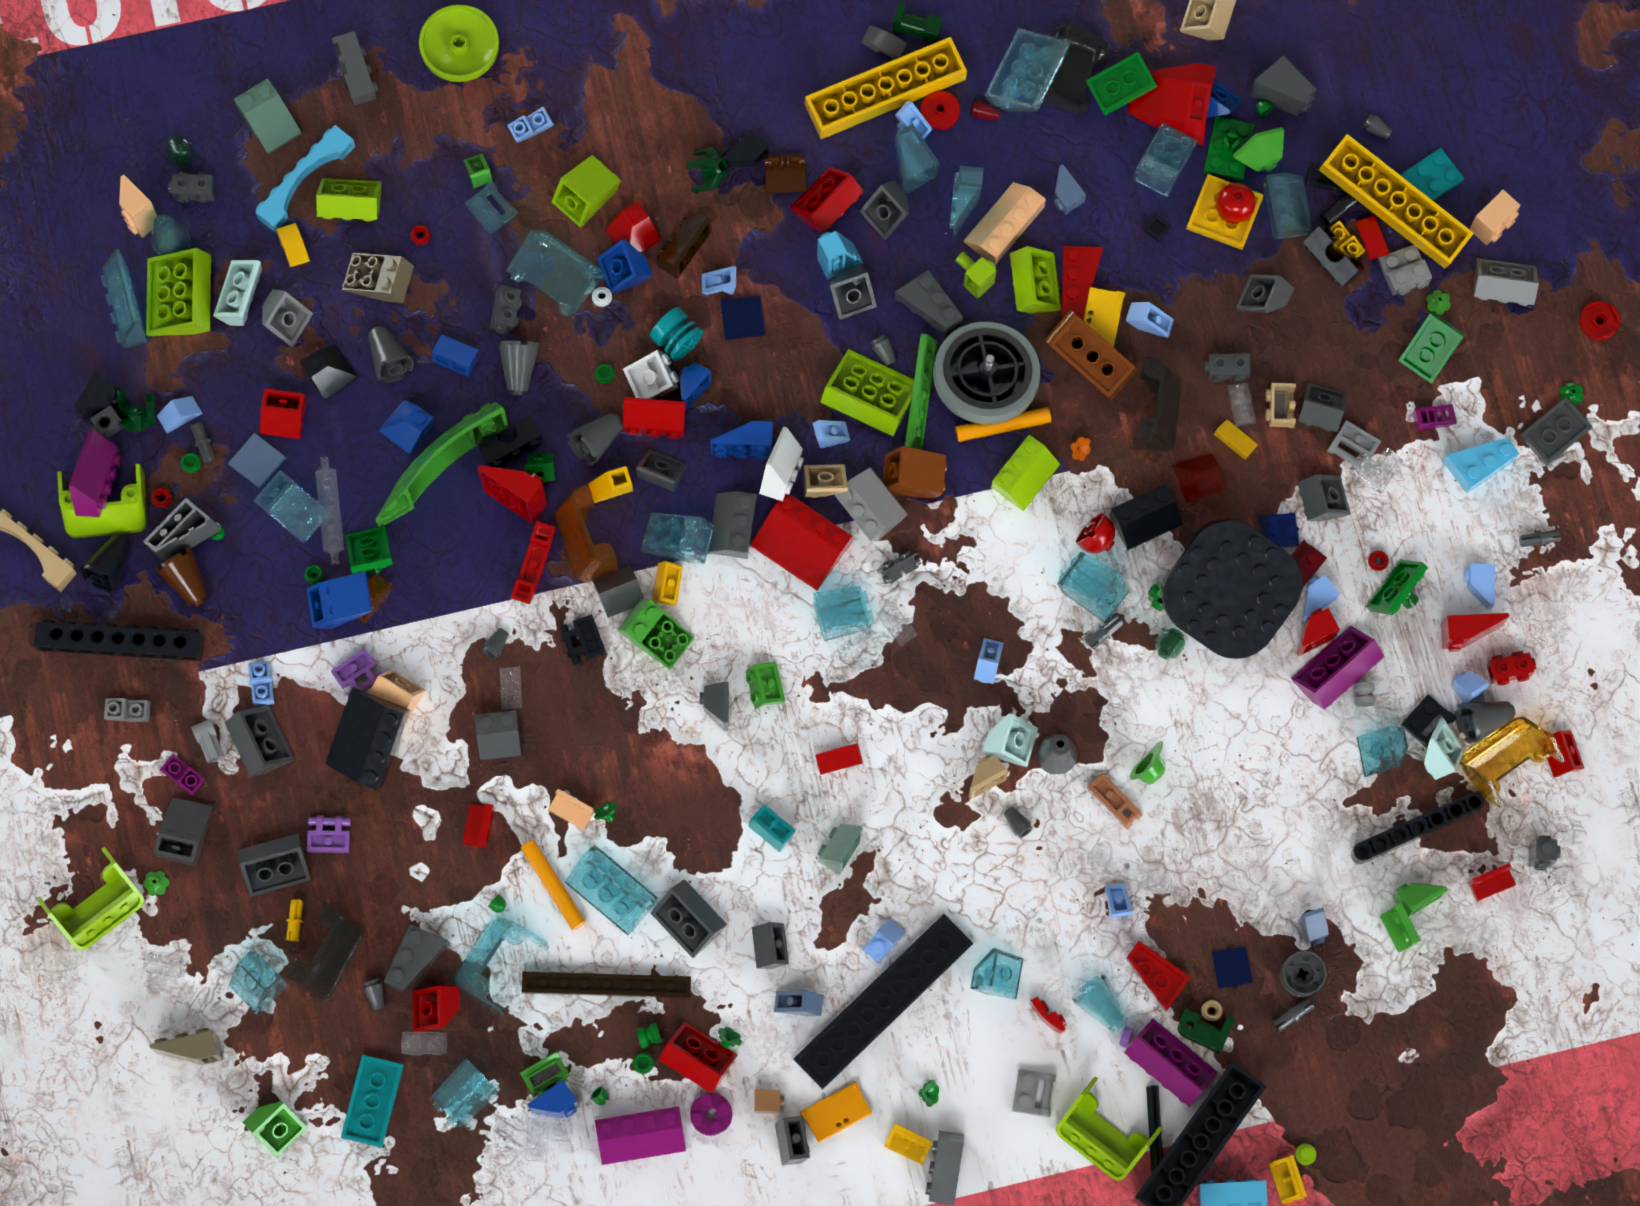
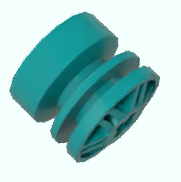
M675 307L666 313L650 333V338L659 347L666 345L665 353L670 354V358L673 361H678L687 355L697 345L704 333L701 327H696L697 324L694 321L687 323L689 316L680 307Z

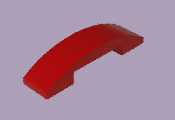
M536 521L530 538L531 542L510 599L531 604L550 552L556 527Z

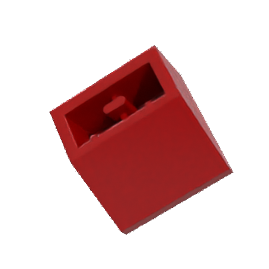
M264 388L260 415V434L300 440L307 407L305 394Z

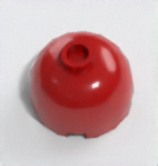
M1230 183L1224 186L1218 193L1215 202L1219 217L1231 224H1239V222L1249 220L1254 213L1256 205L1255 195L1252 190L1241 183Z
M1100 513L1090 520L1092 524L1088 528L1085 526L1076 539V544L1080 548L1092 554L1101 553L1104 550L1109 551L1115 543L1113 541L1115 526L1107 516Z

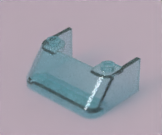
M497 916L490 921L455 973L454 984L456 987H459V990L503 1017V1009L486 999L491 986L488 979L481 975L504 940L512 945H518L525 938H528L546 951L549 949L548 942L522 925L505 917Z

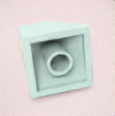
M1008 714L988 732L983 752L990 756L995 755L999 760L1027 767L1038 728L1013 714Z
M1444 718L1439 719L1429 740L1424 761L1427 772L1435 780L1455 772L1465 752V748Z

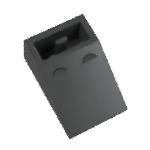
M172 797L154 846L153 854L156 858L197 867L213 806Z

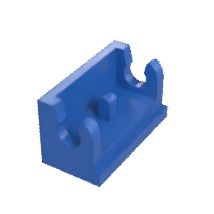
M441 334L432 351V362L469 377L477 361L478 349Z

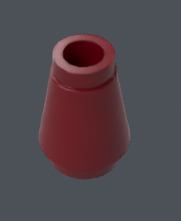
M979 99V101H973L970 115L974 116V119L998 121L1001 109Z

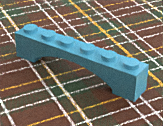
M336 125L332 129L326 130L323 134V139L310 148V153L297 162L296 168L284 176L283 182L278 187L276 186L271 190L267 200L259 203L255 211L257 218L276 233V229L281 228L289 219L287 209L290 200L302 181L325 163L335 159L343 160L355 147L354 140Z

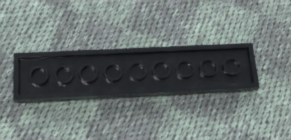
M943 914L793 1060L823 1090L974 943Z

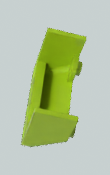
M135 464L137 484L126 485L121 491V501L107 502L106 508L102 510L100 517L75 515L70 490H68L67 479L62 471H57L59 504L66 533L72 538H85L143 531L147 527L148 517L145 472L140 464Z
M105 847L101 850L111 862L102 872V878L106 884L74 909L67 903H59L50 909L40 896L36 898L47 915L77 950L88 949L139 910L144 904L143 895Z
M1095 1076L1058 1123L1056 1133L1062 1140L1116 1181H1122L1162 1131V1128L1159 1126L1150 1139L1140 1132H1134L1127 1138L1095 1112L1099 1102L1089 1092L1098 1080Z

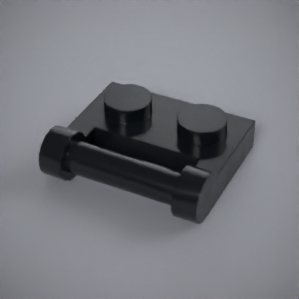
M1428 694L1400 726L1423 746L1428 748L1429 740L1435 728L1428 736H1424L1422 732L1438 714L1441 715L1448 725L1449 723L1452 724L1456 717Z

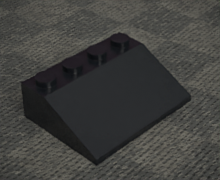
M352 687L325 764L359 784L379 790L384 786L410 709Z

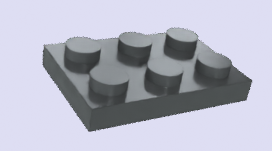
M1565 397L1526 429L1520 437L1539 459L1548 466L1587 434L1593 426Z

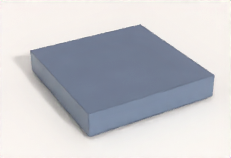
M254 433L230 460L228 465L257 488L261 489L286 460V457Z

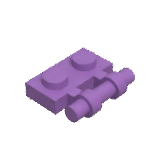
M365 648L331 670V673L342 689L350 685L362 691L373 686L378 675L382 674L381 671L375 675L371 672L377 665ZM366 675L368 679L357 685L355 681Z
M324 815L309 817L308 824L315 825L316 830H308V853H350V831H342V827L351 826V818H343V816L327 818ZM324 826H335V831H323Z

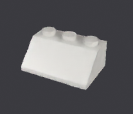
M783 426L767 461L759 494L783 501L786 494H790L793 486L791 481H796L799 472L797 469L801 470L804 458L801 457L803 449L787 427Z

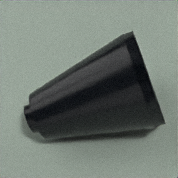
M122 534L113 535L80 567L79 574L84 580L89 578L93 581L91 585L99 590L108 593L112 590L115 591L131 547L129 539Z

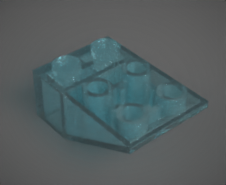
M1162 123L1136 167L1133 180L1168 197L1198 140Z
M960 166L959 172H955L949 229H953V236L957 235L980 201L984 168Z
M281 470L277 472L253 500L302 543L307 541L331 513Z
M650 513L641 552L689 563L705 564L714 525L703 517Z

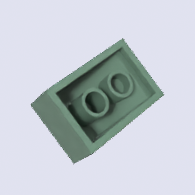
M268 78L234 98L237 109L267 154L272 153L302 134Z
M840 823L838 828L834 827L828 836L830 838L827 846L823 844L817 854L820 856L819 863L840 875L862 840L863 828Z

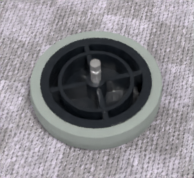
M995 322L971 323L952 332L940 346L933 367L934 385L942 402L957 416L978 424L1003 423L1020 415L1033 401L1040 384V363L1031 343L1013 328Z

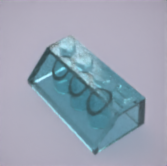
M596 845L581 856L565 881L569 887L627 935L643 920L658 899L655 894Z

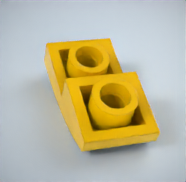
M1340 220L1330 227L1339 238L1333 247L1343 258L1349 254H1353L1358 258L1365 252V249L1356 237L1350 235Z
M296 223L276 229L289 267L310 261Z

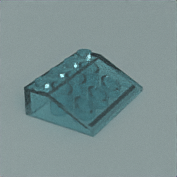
M1018 28L985 93L988 102L1008 112H1037L1071 43Z
M115 249L102 268L104 275L100 277L103 287H107L108 294H105L108 306L112 305L113 312L110 313L113 325L117 324L118 331H115L117 342L122 343L125 349L147 343L148 340L129 268L120 249Z

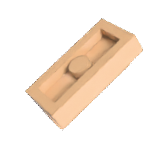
M557 789L555 792L556 796L548 811L585 831L595 814L594 809Z

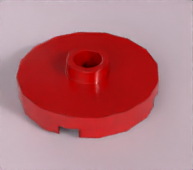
M935 91L925 97L920 110L921 115L932 129L947 130L958 121L960 105L952 94L944 91ZM942 107L944 110L939 112L937 108Z
M1599 300L1591 302L1584 307L1580 314L1579 324L1587 337L1592 340L1602 341L1614 336L1619 328L1621 319L1619 312L1613 305ZM1596 319H1600L1602 324H1598Z

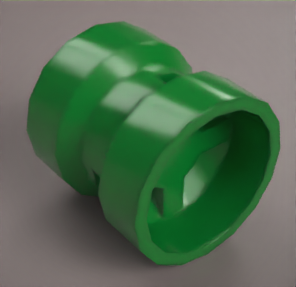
M656 1022L646 1028H636L642 1049L648 1047L650 1043H662Z

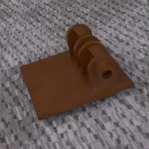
M805 154L765 155L766 194L806 192Z

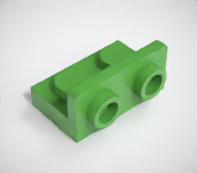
M776 662L754 664L746 670V681L749 684L750 698L755 709H760L765 705L785 702Z
M1402 903L1395 905L1391 910L1380 915L1398 952H1402L1420 942L1421 939Z

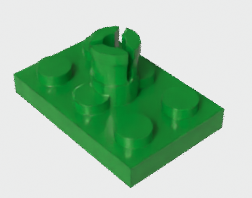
M1139 52L1086 80L1104 116L1157 88Z
M1216 116L1203 173L1242 182L1246 165L1236 160L1233 154L1252 138L1255 124Z
M1431 312L1398 361L1432 384L1465 334L1434 312Z
M385 526L345 535L352 574L366 572L373 575L372 569H375L377 574L382 568L393 565Z
M1400 559L1365 607L1370 612L1394 615V613L1398 612L1401 604L1406 609L1412 608L1413 606L1410 602L1416 605L1419 597L1412 592V589L1424 577L1428 567L1423 562Z

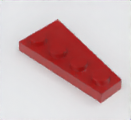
M1063 246L1061 320L1070 309L1083 320L1089 290L1093 286L1103 247Z

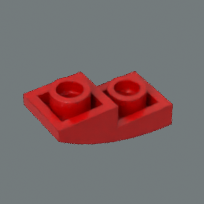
M1374 215L1355 222L1370 261L1389 254Z
M858 743L815 755L820 775L863 763Z
M1038 996L1030 1000L1029 1004L1046 1025L1060 1034L1065 1032L1066 1028L1064 1026L1067 1024L1061 1014L1058 1015L1054 1011L1048 1015L1049 1008L1044 1000L1040 1001Z

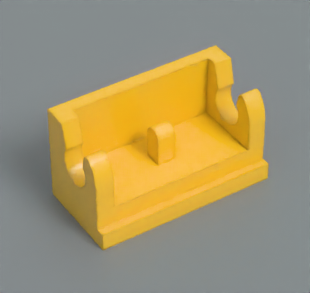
M895 1123L884 1147L923 1165L933 1142Z
M1294 1155L1269 1163L1282 1205L1307 1196Z

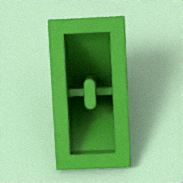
M483 154L464 159L473 188L492 182L491 172Z

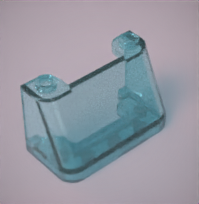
M543 229L531 230L506 270L511 274L510 277L517 282L528 281L558 302L559 312L568 317L569 315H575L606 274L601 268Z

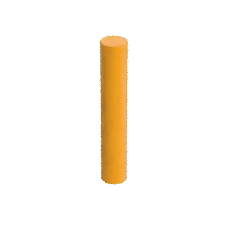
M1049 407L1022 412L1015 418L1003 423H969L955 426L957 441L962 442L1051 423V414Z
M533 839L525 843L520 849L571 930L578 929L586 923V920L536 841Z

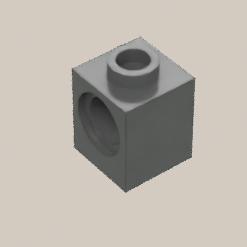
M111 405L90 418L93 423L91 429L106 439L122 429L118 423L121 419ZM104 421H110L109 426L101 427Z

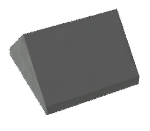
M649 449L637 466V477L675 492L687 463Z
M631 566L592 580L607 618L634 608L640 599L644 598L638 579Z

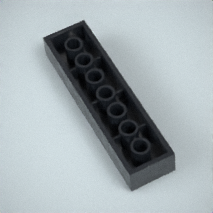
M1232 1061L1132 1202L1138 1206H1182L1267 1086Z

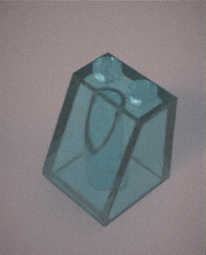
M914 124L901 127L896 133L895 152L901 189L906 194H909L938 176L939 161Z
M1080 552L1071 561L1070 566L1065 573L1061 574L1057 582L1063 594L1104 623L1108 621L1129 593L1119 572L1083 552Z
M861 586L813 593V606L823 641L871 629V623L874 622L872 611L867 610L868 596L866 591L862 592Z
M252 948L237 963L228 986L259 1015L288 984Z
M466 1058L433 1093L431 1098L434 1100L432 1105L440 1113L443 1110L449 1116L447 1121L454 1128L459 1126L463 1129L499 1093Z

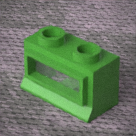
M557 1051L520 1072L533 1097H539L549 1090L550 1087L562 1080L566 1083L568 1081L567 1078L570 1076Z

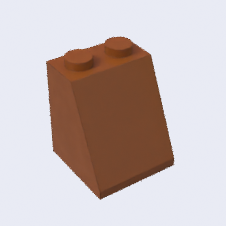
M901 446L885 455L882 482L895 496L935 499L943 495L946 489L944 481L945 472L947 471L946 455Z

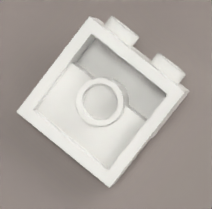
M656 350L623 369L636 398L654 399L658 396L663 397L679 388L677 385L679 377L675 371H671L669 367L671 360L666 353L663 354V352Z

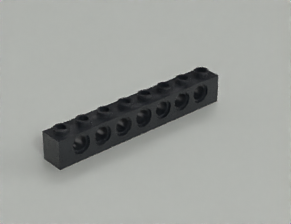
M48 619L43 620V622H36L34 647L37 651L202 661L204 636L196 629H187V632L171 627L166 628V630H158L154 626H146L145 629H139L135 625H125L124 628L109 623L104 624V626H96V623L92 622L77 625L73 621H63L62 624ZM56 632H62L60 639H53ZM77 633H83L81 640L74 641V636ZM97 635H104L101 642H94V638ZM124 636L122 643H115L116 637ZM139 637H144V638H145V641H144L143 644H141V645H136V644H135V641H136L137 638H139ZM158 639H166L164 645L156 646ZM179 640H186L185 646L181 648L176 647Z

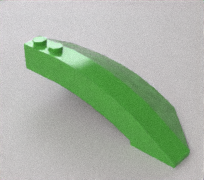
M496 402L492 404L487 403L477 413H470L464 416L461 422L430 444L397 481L375 519L378 527H382L415 508L414 503L420 495L453 462L476 447L480 441L508 429L504 408Z

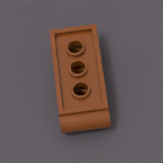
M1071 309L1044 339L1049 346L1111 400L1119 394L1139 371L1136 366ZM1083 340V346L1080 349H1076V342ZM1098 353V359L1095 362H1091V355ZM1113 366L1112 374L1106 375V368Z

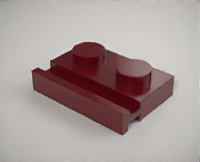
M1305 540L1301 542L1291 555L1297 562L1302 574V589L1327 559L1325 555L1312 545L1310 546Z

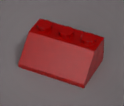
M829 167L790 209L812 229L824 233L830 229L838 217L845 213V210L852 203L858 200L864 191L851 174Z
M624 397L623 432H627L628 435L637 436L640 433L647 434L649 437H659V435H665L671 439L684 437L686 422L685 402Z
M684 1021L666 1044L659 1060L682 1074L685 1078L701 1086L704 1090L713 1093L738 1055L728 1048H724L720 1043Z

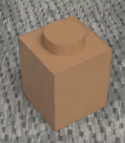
M755 1090L754 1113L780 1114V1108H784V1096L780 1095V1090Z

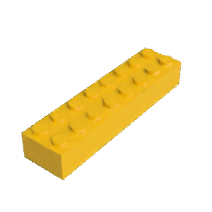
M949 37L805 96V107L820 139H824L899 108L907 101H916L935 91H940L966 80L967 70L952 38Z
M1348 134L1345 135L1318 169L1444 269L1451 264L1474 234Z

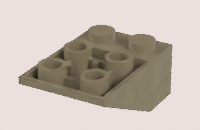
M353 253L342 290L386 302L403 303L414 265L402 256Z
M209 1028L196 1030V1034L188 1035V1033L177 1034L175 1039L171 1040L159 1038L154 1040L153 1044H149L150 1048L157 1054L199 1065L223 1060L218 1035L213 1030H209Z

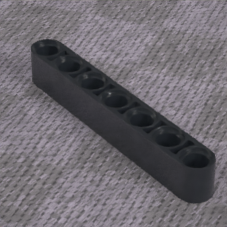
M1478 792L1469 793L1359 842L1351 851V859L1356 864H1364L1472 816L1483 807L1484 797ZM1469 799H1475L1478 802V807H1471ZM1450 808H1457L1460 813L1459 816L1452 815ZM1431 816H1438L1441 819V824L1433 823ZM1413 824H1419L1422 827V832H1415ZM1400 832L1403 835L1404 840H1396L1394 838V833ZM1375 841H1382L1385 844V849H1378ZM1363 849L1366 852V857H1359L1356 850Z

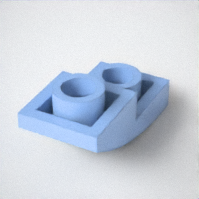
M541 107L527 117L523 115L507 126L518 143L547 130L554 123L546 109Z
M269 660L248 663L254 707L275 704Z

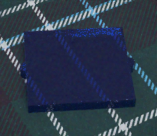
M1295 513L1259 517L1260 533L1281 548L1299 546V527H1297Z
M1228 947L1226 950L1212 952L1218 989L1232 986L1237 988L1238 985L1253 983L1246 947L1234 949Z

